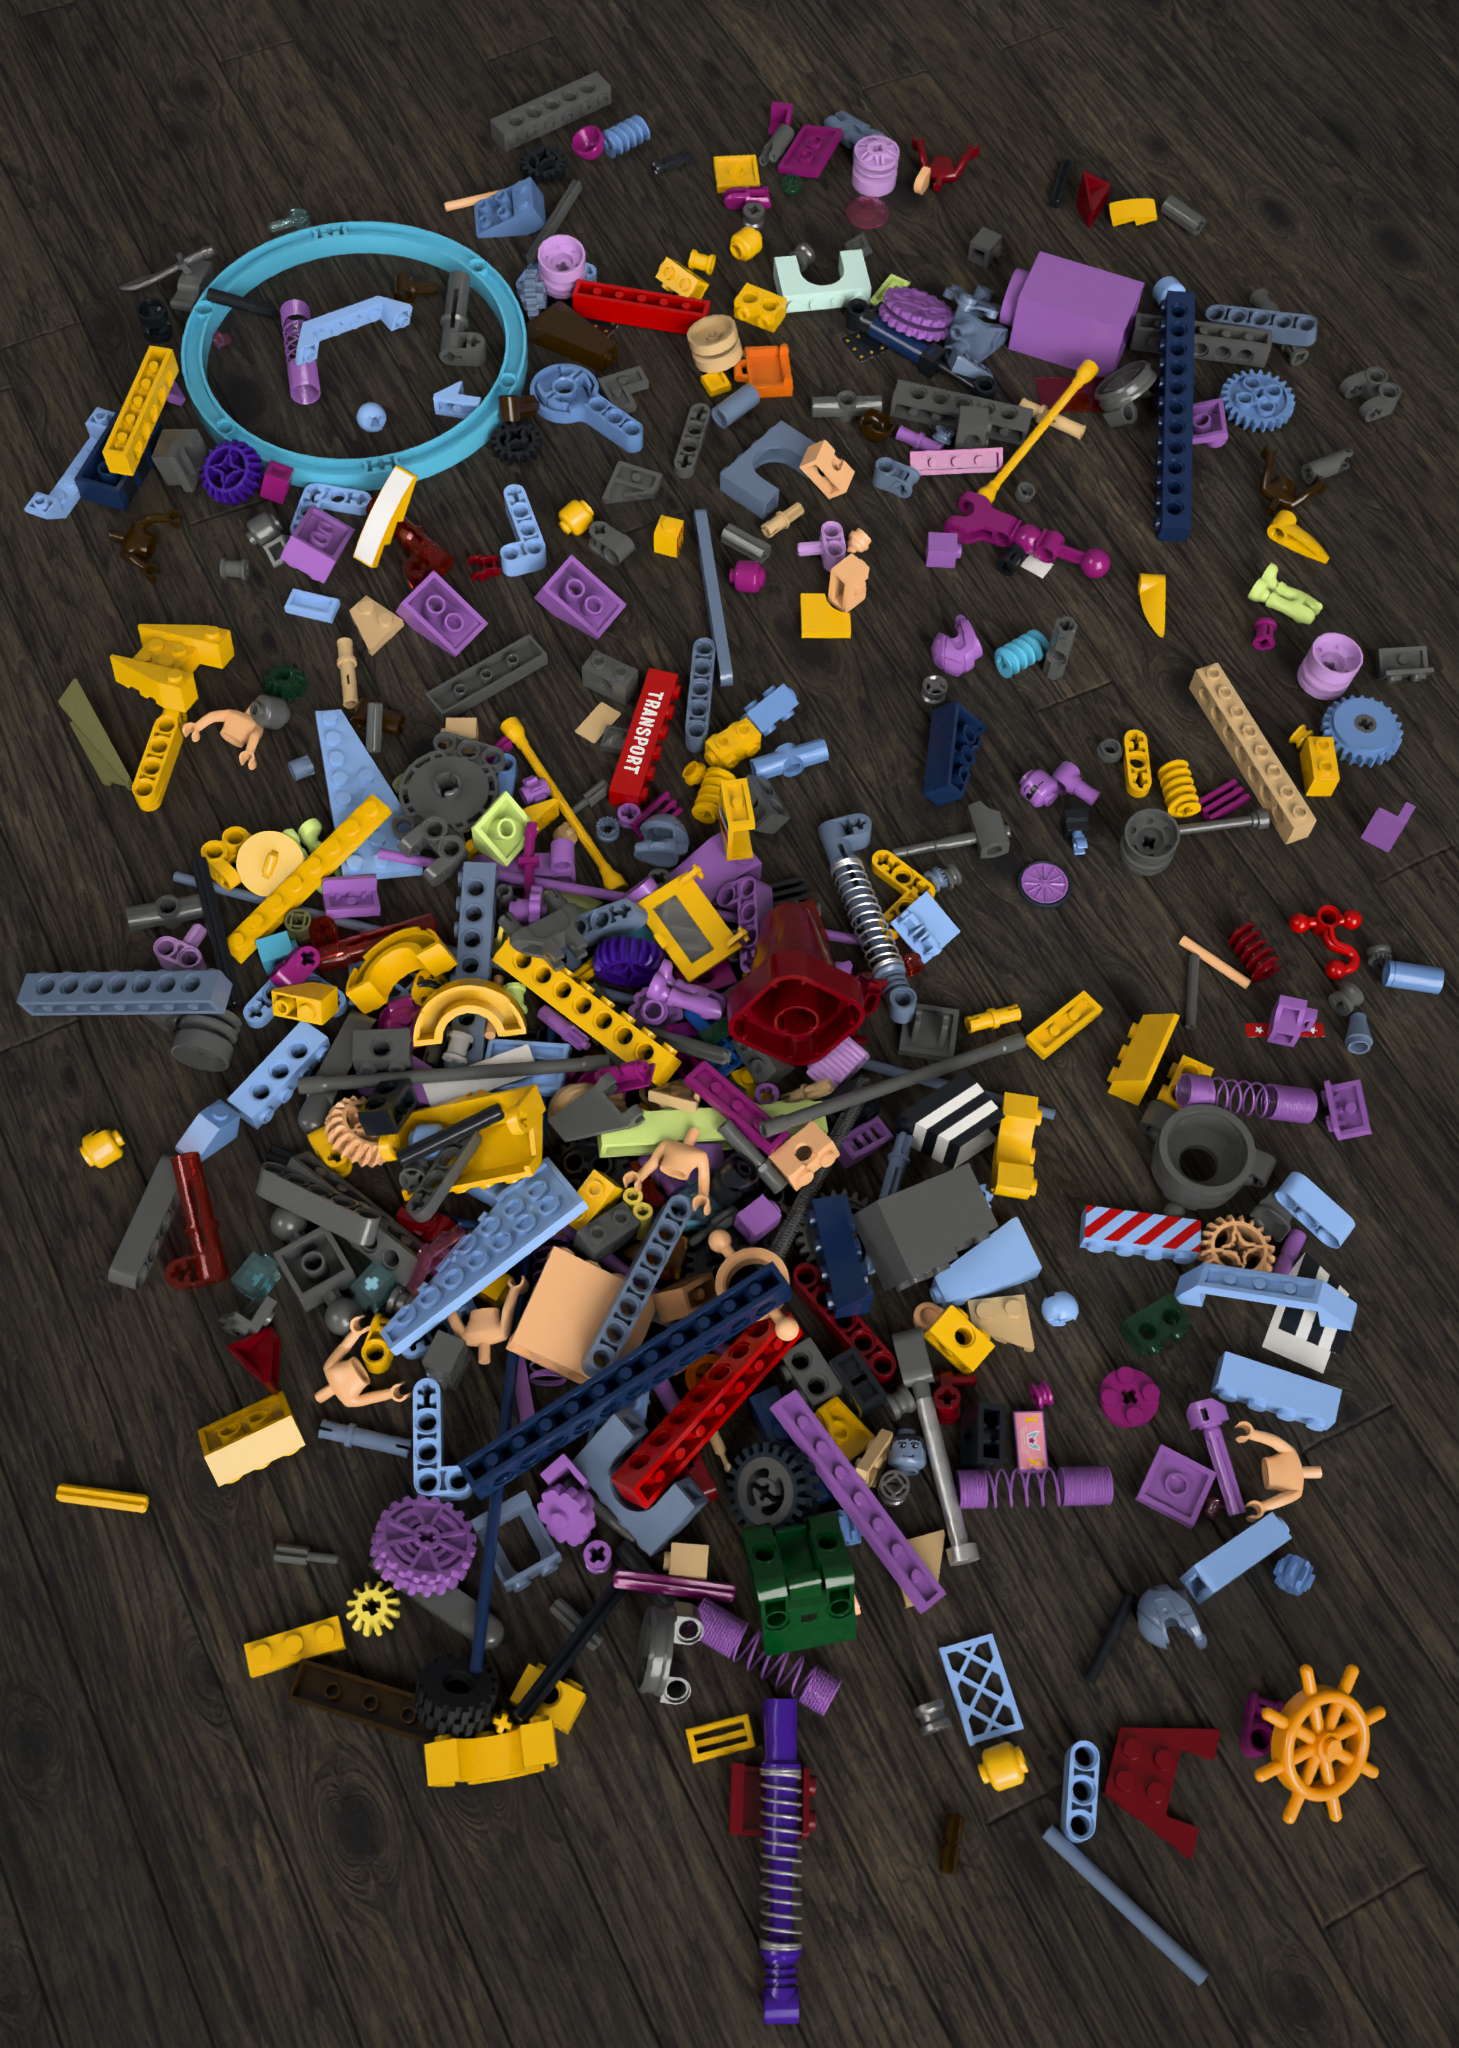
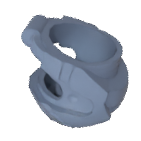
M666 813L655 814L647 818L640 827L645 841L635 844L634 857L641 862L657 867H672L676 865L679 857L688 852L689 836L684 824L676 816Z
M1167 1584L1153 1586V1589L1149 1588L1142 1594L1137 1606L1138 1629L1148 1642L1157 1647L1167 1649L1166 1644L1170 1643L1167 1628L1176 1626L1182 1634H1187L1190 1638L1194 1639L1195 1646L1198 1649H1205L1207 1647V1638L1202 1633L1189 1604L1185 1588L1173 1591Z

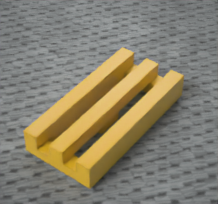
M748 1713L685 1729L693 1764L756 1747ZM741 1723L744 1724L745 1729L699 1741L694 1740V1736ZM747 1736L746 1742L700 1754L697 1753L698 1748Z

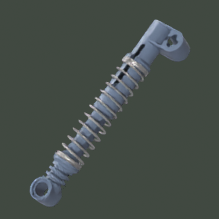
M855 813L825 821L818 827L817 832L831 864L829 868L831 877L835 880V886L838 887V894L842 896L841 902L845 904L844 909L848 912L847 916L852 920L851 926L855 928L854 934L859 936L857 941L862 945L861 951L865 953V960L869 961L868 968L872 969L871 974L873 978H886L889 982L888 986H882L885 992L884 997L888 1004L889 1017L899 1024L912 1021L916 1013L917 995L909 987L905 977L906 968L902 956L899 955L898 947L895 946L896 943L892 938L891 931L888 929L889 926L885 921V916L881 913V906L878 905V899L871 888V882L868 881V875L865 873L863 863L853 852L864 849L870 844L871 819L865 814ZM858 928L862 929L863 932L861 934L857 933ZM861 937L866 938L864 943L860 942ZM868 945L870 949L865 951L863 947ZM868 953H872V959L867 958ZM872 961H875L876 963L874 968L870 966V963Z

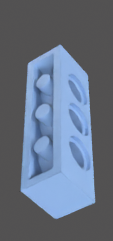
M300 1021L227 1099L229 1106L240 1114V1118L258 1130L262 1124H266L272 1119L274 1111L282 1103H286L292 1097L293 1091L298 1086V1078L310 1077L312 1070L319 1063H323L331 1048L328 1037L309 1023ZM300 1053H307L302 1058H295ZM281 1073H288L284 1078H277ZM269 1093L266 1098L257 1099L261 1094Z

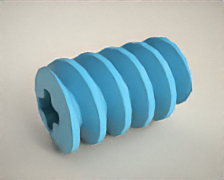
M1032 629L1003 647L996 649L994 661L999 673L1004 678H1010L1012 673L1017 674L1020 669L1024 670L1028 665H1033L1035 661L1042 660L1043 656L1046 657L1049 646L1046 637L1038 630Z

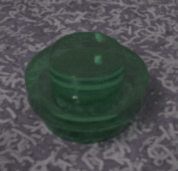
M789 174L781 182V190L788 195H796L802 191L803 184L797 175Z

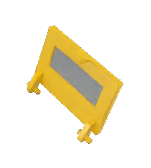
M696 864L692 865L693 870L689 873L688 871L684 872L637 903L647 910L648 919L646 925L653 933V937L660 947L665 950L688 983H691L741 950L742 946L739 941L744 939L747 943L751 940L747 931L741 926L737 928L738 933L733 935L701 891L694 878L698 876L702 880L705 876L702 873V869Z

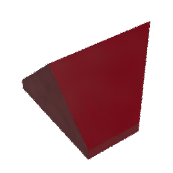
M1083 170L1075 206L1086 226L1091 228L1108 201L1111 183Z
M266 1327L258 1333H253L226 1346L251 1377L272 1395L279 1394L281 1338L273 1327Z

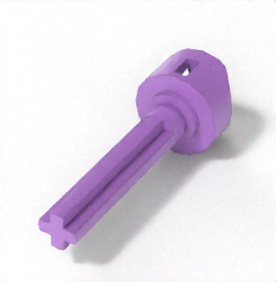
M1213 1398L1191 1403L1188 1407L1186 1418L1190 1430H1203L1228 1516L1247 1512L1224 1437L1219 1427L1222 1425V1422L1230 1419L1226 1405ZM1205 1411L1208 1413L1209 1420H1207Z

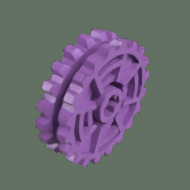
M894 286V288L889 287L885 291L884 302L879 308V316H882L881 319L888 322V326L896 328V331L903 332L906 336H914L916 339H925L930 342L931 340L936 342L940 341V339L944 340L948 336L949 326L952 324L955 313L951 311L952 308L945 305V302L938 300L936 296L928 295L925 291L920 292L915 288L909 289L906 286H902V288Z
M418 1495L417 1499L412 1500L410 1496L403 1497L401 1504L394 1501L390 1504L389 1510L384 1509L380 1516L381 1521L377 1522L376 1533H373L371 1539L373 1546L370 1549V1556L376 1557L373 1565L375 1569L383 1571L381 1578L384 1581L392 1580L394 1582L393 1588L399 1590L403 1587L407 1589L408 1595L414 1596L416 1592H421L423 1597H430L431 1592H436L439 1596L443 1595L447 1587L453 1590L458 1586V1580H464L467 1575L466 1569H469L472 1563L471 1558L476 1553L477 1547L473 1545L476 1543L477 1537L476 1534L470 1533L473 1528L471 1521L465 1522L463 1520L465 1514L461 1510L454 1511L452 1509L454 1504L450 1502L440 1503L439 1497L433 1496L431 1500H428L424 1495Z

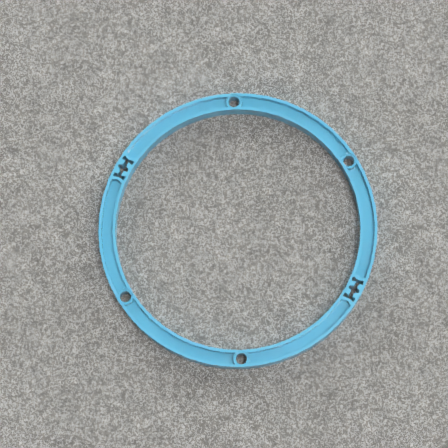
M349 221L309 227L285 234L260 245L230 264L211 282L194 305L182 338L181 363L191 405L206 432L216 443L221 445L224 439L230 442L232 439H237L240 442H246L249 444V447H253L261 457L262 461L260 463L265 468L260 472L261 474H265L269 462L272 460L294 468L290 483L294 486L305 488L309 484L320 483L361 491H371L383 488L396 465L417 475L416 481H419L454 466L486 444L491 439V434L496 433L495 428H501L505 422L499 421L498 396H521L528 369V345L524 317L518 300L510 286L486 260L472 250L452 239L413 226L376 221ZM353 253L402 256L431 264L449 273L459 270L470 276V287L487 302L502 327L506 340L503 365L496 382L482 403L455 427L426 443L397 453L360 459H333L299 454L265 442L246 431L222 409L211 392L207 379L208 354L219 325L232 308L209 302L206 299L209 288L244 297L263 281L293 266L319 258Z

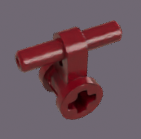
M940 1371V1374H934L935 1382H931L929 1385L941 1386L934 1392L933 1397L939 1423L952 1425L960 1419L961 1408L959 1405L961 1403V1395L953 1386H976L977 1379L975 1374H952V1371Z

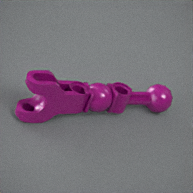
M965 491L959 498V509L967 516L952 515L943 525L944 533H957V541L960 543L971 544L977 541H985L1004 548L1010 544H1017L1024 549L1026 554L1034 553L1033 558H1038L1044 563H1053L1057 557L1080 565L1083 574L1089 578L1103 577L1110 569V557L1103 549L1091 548L1083 552L1064 545L1065 539L1059 532L1047 531L1048 529L1045 528L1041 532L1040 528L1034 524L1022 525V520L994 509L986 496L975 492Z

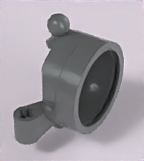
M1152 1100L1139 1123L1140 1130L1151 1136L1155 1141L1152 1150V1174L1156 1183L1163 1191V1195L1171 1201L1163 1209V1215L1185 1218V1209L1196 1211L1197 1209L1219 1207L1232 1198L1243 1185L1264 1188L1277 1162L1269 1153L1255 1148L1250 1131L1237 1116L1214 1105L1198 1104L1176 1110L1164 1102ZM1188 1149H1200L1208 1153L1215 1161V1175L1206 1181L1190 1179L1180 1168L1179 1158L1182 1152Z

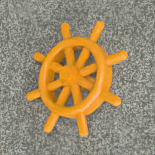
M1303 1664L1300 1667L1303 1690L1295 1694L1280 1713L1270 1707H1265L1261 1711L1263 1719L1275 1725L1271 1739L1272 1761L1256 1769L1254 1777L1257 1781L1264 1782L1277 1775L1280 1782L1292 1792L1282 1815L1284 1822L1287 1824L1295 1822L1304 1799L1315 1802L1326 1801L1329 1818L1334 1822L1340 1821L1342 1819V1812L1338 1796L1345 1793L1355 1783L1361 1773L1369 1778H1376L1379 1775L1378 1768L1366 1761L1370 1746L1369 1725L1383 1719L1386 1711L1382 1706H1375L1364 1712L1361 1705L1350 1696V1692L1359 1674V1669L1355 1664L1346 1666L1337 1689L1329 1685H1316L1313 1668L1309 1664ZM1330 1703L1323 1719L1320 1706ZM1341 1713H1343L1345 1723L1336 1727ZM1309 1715L1310 1722H1306L1303 1724L1304 1720ZM1346 1738L1345 1748H1342L1341 1740ZM1335 1759L1339 1760L1338 1764L1333 1769L1332 1761H1334ZM1306 1760L1300 1775H1298L1295 1765ZM1319 1767L1321 1779L1312 1782Z

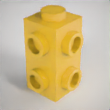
M668 257L661 263L659 272L656 275V278L663 282L661 286L671 293L675 291L678 293V296L702 299L709 286L707 282L681 263Z
M747 717L739 722H733L727 729L719 734L711 735L705 741L704 758L711 767H720L724 770L732 769L741 760L754 756L761 749L762 734Z

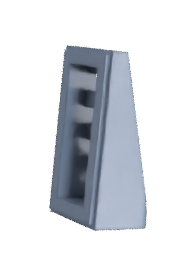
M953 347L947 361L952 373L973 379L983 375L993 377L988 367L959 348Z

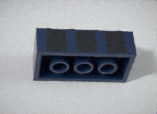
M117 410L74 480L82 499L126 511L154 465L151 457L163 428L161 422L157 421L133 476L110 473L102 451L120 413Z

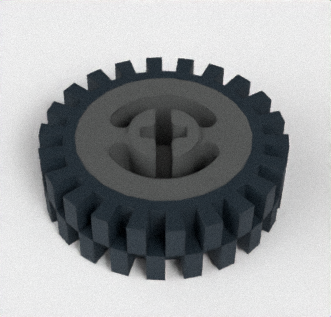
M763 1442L745 1448L742 1451L744 1455H738L734 1461L738 1465L731 1466L729 1473L735 1475V1478L727 1479L726 1486L734 1487V1492H727L726 1497L727 1499L735 1500V1504L728 1507L730 1513L739 1512V1515L734 1518L737 1525L744 1524L743 1527L770 1523L774 1535V1528L807 1523V1515H813L810 1511L819 1509L820 1503L813 1501V1497L821 1496V1489H813L812 1484L818 1483L820 1480L818 1475L810 1476V1472L816 1468L813 1463H805L809 1458L805 1452L798 1453L800 1448L796 1445L789 1446L788 1442ZM782 1504L779 1510L777 1511V1506Z

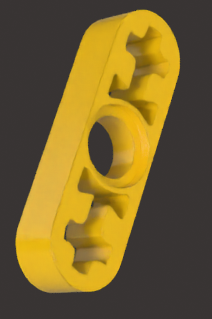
M1130 730L1125 734L1122 742L1126 789L1131 796L1142 798L1148 794L1152 784L1147 737L1140 730ZM1131 740H1135V743L1138 744L1136 751H1133L1134 743ZM1134 759L1139 760L1143 763V767L1136 768L1131 765L1130 761ZM1139 776L1140 786H1143L1142 788L1138 787V784L1135 783L1137 777Z

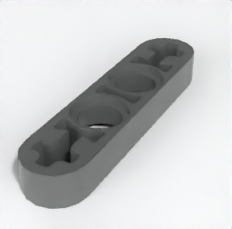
M697 403L690 408L674 459V473L679 478L687 479L695 473L710 424L711 409L707 404ZM699 414H702L700 421L697 420V416H699ZM697 429L701 431V433L693 435L689 431ZM691 446L694 447L696 450L693 452H687L684 450V448ZM684 460L688 461V465L683 468Z
M479 1132L443 1148L406 1205L407 1212L416 1222H425L435 1214L482 1141V1136ZM457 1157L454 1163L447 1165L452 1158ZM442 1180L439 1186L431 1189L435 1182Z

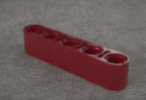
M808 1262L797 1265L792 1277V1289L844 1351L855 1346V1343L858 1341L866 1342L870 1347L868 1350L862 1351L857 1347L856 1349L880 1385L889 1383L896 1369L894 1356L858 1315L834 1319L832 1309L828 1310L826 1306H822L817 1302L818 1298L825 1297V1292H828L827 1283L821 1282L818 1268ZM801 1276H809L813 1282L810 1284H803L799 1281L798 1278ZM845 1319L851 1326L841 1328L836 1324V1321ZM878 1363L885 1364L889 1372L880 1373L875 1369L874 1365Z

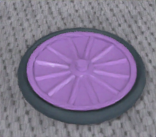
M1039 860L1031 862L1023 867L1017 877V887L1021 897L1032 906L1050 909L1058 907L1065 903L1072 892V882L1068 872L1057 863Z

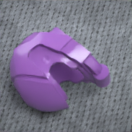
M958 615L955 620L957 637L950 638L948 635L938 632L931 647L932 660L936 667L945 673L957 677L972 670L975 660L983 654L981 644L975 635L971 623L963 615Z

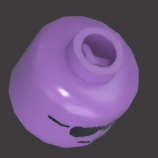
M1042 769L1028 771L1019 782L1021 786L1020 794L1034 807L1049 806L1058 796L1056 794L1057 782Z

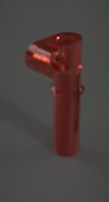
M378 496L373 497L367 504L366 513L368 515ZM407 516L404 517L403 522H397L393 537L402 544L405 552L413 554L404 564V571L412 589L421 584L433 571L442 578L451 570L454 564L453 556L427 535V531L423 526H417Z
M432 912L371 931L362 929L360 934L343 939L334 920L328 916L315 918L309 926L312 945L320 955L318 966L322 974L365 961L363 956L374 945L402 929L418 926L421 930L429 928L440 937ZM326 934L328 935L332 943H326Z
M187 1152L170 1159L186 1225L183 1232L189 1237L193 1255L170 1262L164 1273L166 1282L181 1292H188L229 1279L218 1233L220 1221L215 1220L199 1152ZM191 1187L194 1188L207 1245H204ZM195 1263L198 1281H195L190 1274L185 1275L182 1282L176 1278L180 1275V1270L182 1269L187 1273H192L191 1264Z

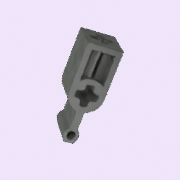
M200 260L190 265L189 268L192 273L188 275L182 272L178 280L177 292L170 302L171 308L192 312L194 305L204 290L216 278L212 262Z

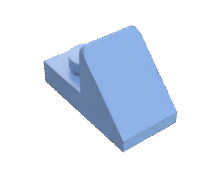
M459 381L434 394L435 414L465 419L481 404V397L464 395L463 382Z

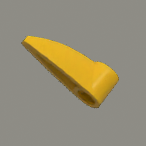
M1288 510L1279 511L1267 529L1269 538L1290 550L1326 564L1330 557L1309 533L1296 524L1295 515Z
M1140 573L1138 595H1140L1143 612L1155 633L1159 637H1163L1165 632L1166 576L1164 574Z

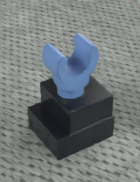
M1087 808L1064 810L1060 820L1064 840L1072 839L1074 855L1085 854L1084 848H1088L1086 836L1089 831V813Z

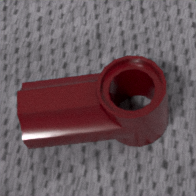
M406 1203L400 1207L395 1220L429 1248L443 1251L457 1226L456 1223L438 1213H435L425 1222H416L407 1212Z

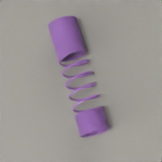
M294 299L286 301L280 309L282 328L284 330L283 337L287 356L290 395L299 404H312L321 395L317 362L313 360L312 362L297 366L295 364L296 357L293 359L289 357L291 353L296 355L293 351L297 349V345L292 344V342L299 340V337L292 335H300L302 323L311 320L309 306L301 300ZM296 314L304 316L300 320H290L287 318ZM288 336L296 338L290 342L287 340ZM292 345L296 348L289 350L288 346Z
M1184 1073L1180 1076L1176 1085L1175 1096L1180 1108L1198 1104L1214 1105L1215 1099L1216 1106L1219 1107L1218 1098L1223 1085L1226 1088V1104L1224 1109L1226 1110L1229 1102V1110L1234 1115L1239 1112L1242 1105V1112L1247 1117L1252 1114L1255 1107V1114L1258 1118L1264 1116L1266 1119L1308 1124L1314 1119L1318 1107L1317 1096L1309 1088L1270 1083L1263 1085L1260 1082L1251 1084L1247 1080L1237 1082L1232 1078L1224 1081L1221 1077L1212 1079L1209 1075ZM1216 1079L1223 1082L1219 1087L1217 1096L1213 1082ZM1233 1081L1236 1085L1233 1087L1229 1097L1226 1082ZM1247 1083L1249 1087L1246 1089L1242 1099V1091L1239 1084ZM1255 1084L1260 1085L1262 1087L1256 1096V1100L1255 1092L1252 1087ZM1238 1086L1240 1093L1239 1107L1236 1112H1233L1231 1100L1235 1088ZM1251 1088L1253 1104L1250 1113L1246 1114L1244 1101L1248 1090ZM1264 1089L1260 1103L1262 1115H1259L1257 1112V1102L1261 1091Z
M1107 1465L1060 1467L1057 1478L1052 1468L1047 1467L1044 1470L1042 1481L1038 1471L1032 1467L1028 1471L1026 1482L1019 1468L1014 1469L1010 1482L1007 1473L1002 1468L997 1471L995 1483L987 1469L957 1470L955 1474V1488L960 1508L963 1510H970L971 1508L985 1509L987 1507L988 1483L986 1472L992 1486L994 1508H997V1483L1001 1471L1006 1478L1011 1508L1013 1507L1012 1490L1016 1471L1020 1473L1025 1491V1506L1027 1508L1029 1507L1028 1485L1032 1470L1035 1471L1038 1478L1042 1507L1045 1506L1044 1481L1047 1470L1051 1471L1054 1478L1058 1507L1060 1504L1062 1506L1110 1505L1113 1501V1478L1111 1470Z
M705 1597L698 1606L704 1629L700 1642L702 1641V1643H705L708 1647L710 1646L716 1652L719 1651L724 1657L727 1656V1659L733 1654L732 1661L736 1662L755 1640L746 1666L747 1671L752 1670L765 1655L763 1651L750 1667L754 1651L761 1636L760 1630L756 1632L744 1650L735 1659L741 1639L748 1627V1622L742 1618L740 1619V1616L737 1617L734 1613L732 1614L726 1608L724 1609L718 1603L716 1604L710 1598ZM690 1621L688 1626H691L694 1621ZM790 1652L782 1653L764 1676L770 1656H767L761 1672V1679H766L784 1657L775 1683V1687L778 1689L799 1665L790 1689V1697H794L809 1679L798 1701L807 1706V1708L810 1707V1710L812 1709L818 1715L824 1716L842 1683V1679L834 1676L828 1670L825 1671L820 1665H815L793 1693L805 1657L802 1656L798 1659L778 1685Z

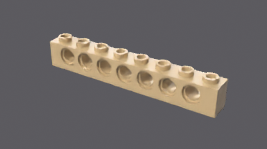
M1219 663L1196 669L1189 689L1261 806L1267 809L1269 819L1285 845L1308 837L1317 821Z

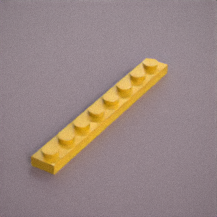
M371 794L227 937L231 956L242 964L257 949L255 940L270 936L284 922L286 914L291 910L297 909L322 884V879L329 877L392 814L390 808Z

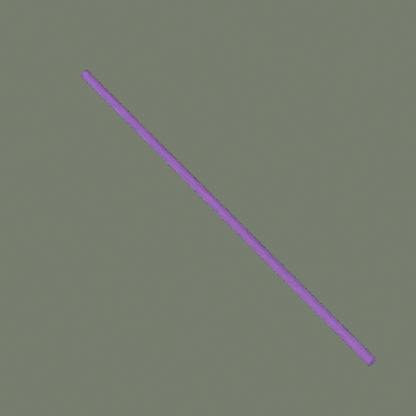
M381 848L378 853V859L426 868L436 860V858L420 855L407 858L402 852ZM461 867V868H460L459 870H457L455 873H458L459 871H463V867ZM498 870V881L524 885V874ZM534 876V885H544V889L548 890L558 889L564 893L615 901L625 894L619 891ZM664 903L654 909L663 910ZM715 909L723 921L738 924V913ZM820 928L825 940L862 946L857 941L859 936L855 934ZM865 937L860 938V942L864 943L866 941Z

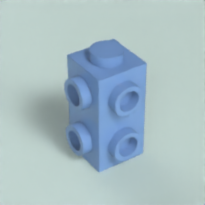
M784 683L778 688L774 685L762 693L764 699L759 703L753 700L743 708L746 713L739 719L742 720L747 717L764 737L777 728L774 723L779 719L784 722L795 714L793 708L799 704L794 691L786 687Z

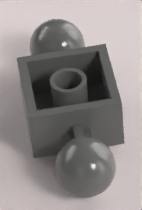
M278 1207L271 1216V1230L277 1238L290 1241V1244L273 1253L277 1263L305 1312L325 1302L328 1306L325 1312V1323L328 1329L336 1335L347 1336L351 1331V1320L363 1315L361 1306L355 1300L343 1298L341 1292L358 1283L353 1269L329 1230L319 1227L306 1234L305 1232L308 1227L307 1219L282 1207ZM361 1318L359 1321L360 1326L362 1324L363 1318Z

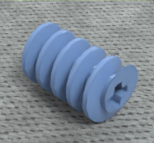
M633 115L631 118L603 131L604 150L611 158H615L616 154L621 155L623 151H629L630 147L634 148L637 144H642L644 140L648 141L650 139L649 128L639 115Z

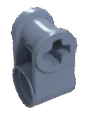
M882 457L876 461L872 482L878 489H883L901 498H908L913 492V485L920 479V474L911 466L904 465L888 457Z

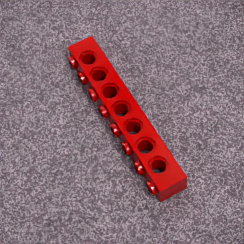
M781 1310L785 1317H792L794 1319L791 1313ZM771 1317L748 1326L610 1478L622 1496L647 1510L803 1335L800 1327L798 1335L793 1340L784 1341L776 1335V1324Z

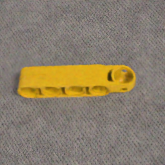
M164 708L162 715L154 723L132 785V792L139 808L143 811H154L162 803L183 742L182 728L188 720L187 712Z

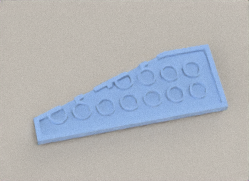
M548 1156L542 1160V1164L533 1176L521 1178L500 1192L495 1198L497 1204L489 1213L484 1211L477 1219L480 1224L474 1231L468 1235L464 1234L435 1268L437 1274L429 1283L424 1281L417 1289L419 1294L412 1303L407 1306L403 1305L382 1329L380 1334L395 1356L409 1348L419 1338L432 1330L441 1321L458 1310L479 1292L483 1291L489 1284L506 1273L515 1264L589 1208Z

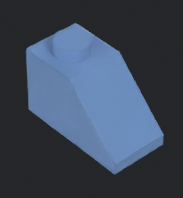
M219 1099L196 1116L175 1146V1150L197 1166L237 1138L240 1114Z

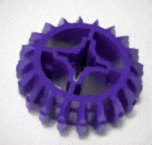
M224 439L222 445L215 443L216 449H208L210 455L209 457H203L206 463L200 466L201 470L204 471L200 475L201 480L204 481L202 486L207 490L208 495L215 498L219 503L231 506L233 503L240 505L241 500L249 502L248 495L256 496L254 489L256 487L261 488L258 481L264 478L260 473L265 469L260 463L262 461L261 457L253 447H249V444L244 441L240 442L237 439H232L230 442ZM242 457L245 461V469H243V462H241ZM219 475L221 476V482L223 483L222 487L219 482Z
M624 935L621 938L613 936L611 940L604 939L602 943L597 945L595 954H593L594 973L598 975L599 979L605 980L607 984L613 983L615 987L624 986L625 989L627 987H633L634 989L637 987L644 988L650 985L661 963L666 959L665 951L661 950L659 945H654V941H645V938L639 939L634 936L626 937Z

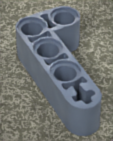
M621 899L579 914L577 930L587 941V946L584 947L587 948L603 942L604 939H611L613 936L618 937L642 928L647 922L648 913L639 904L629 899ZM566 947L561 949L565 955L561 960L565 963V967L568 970L574 972L582 965L581 959L577 960Z

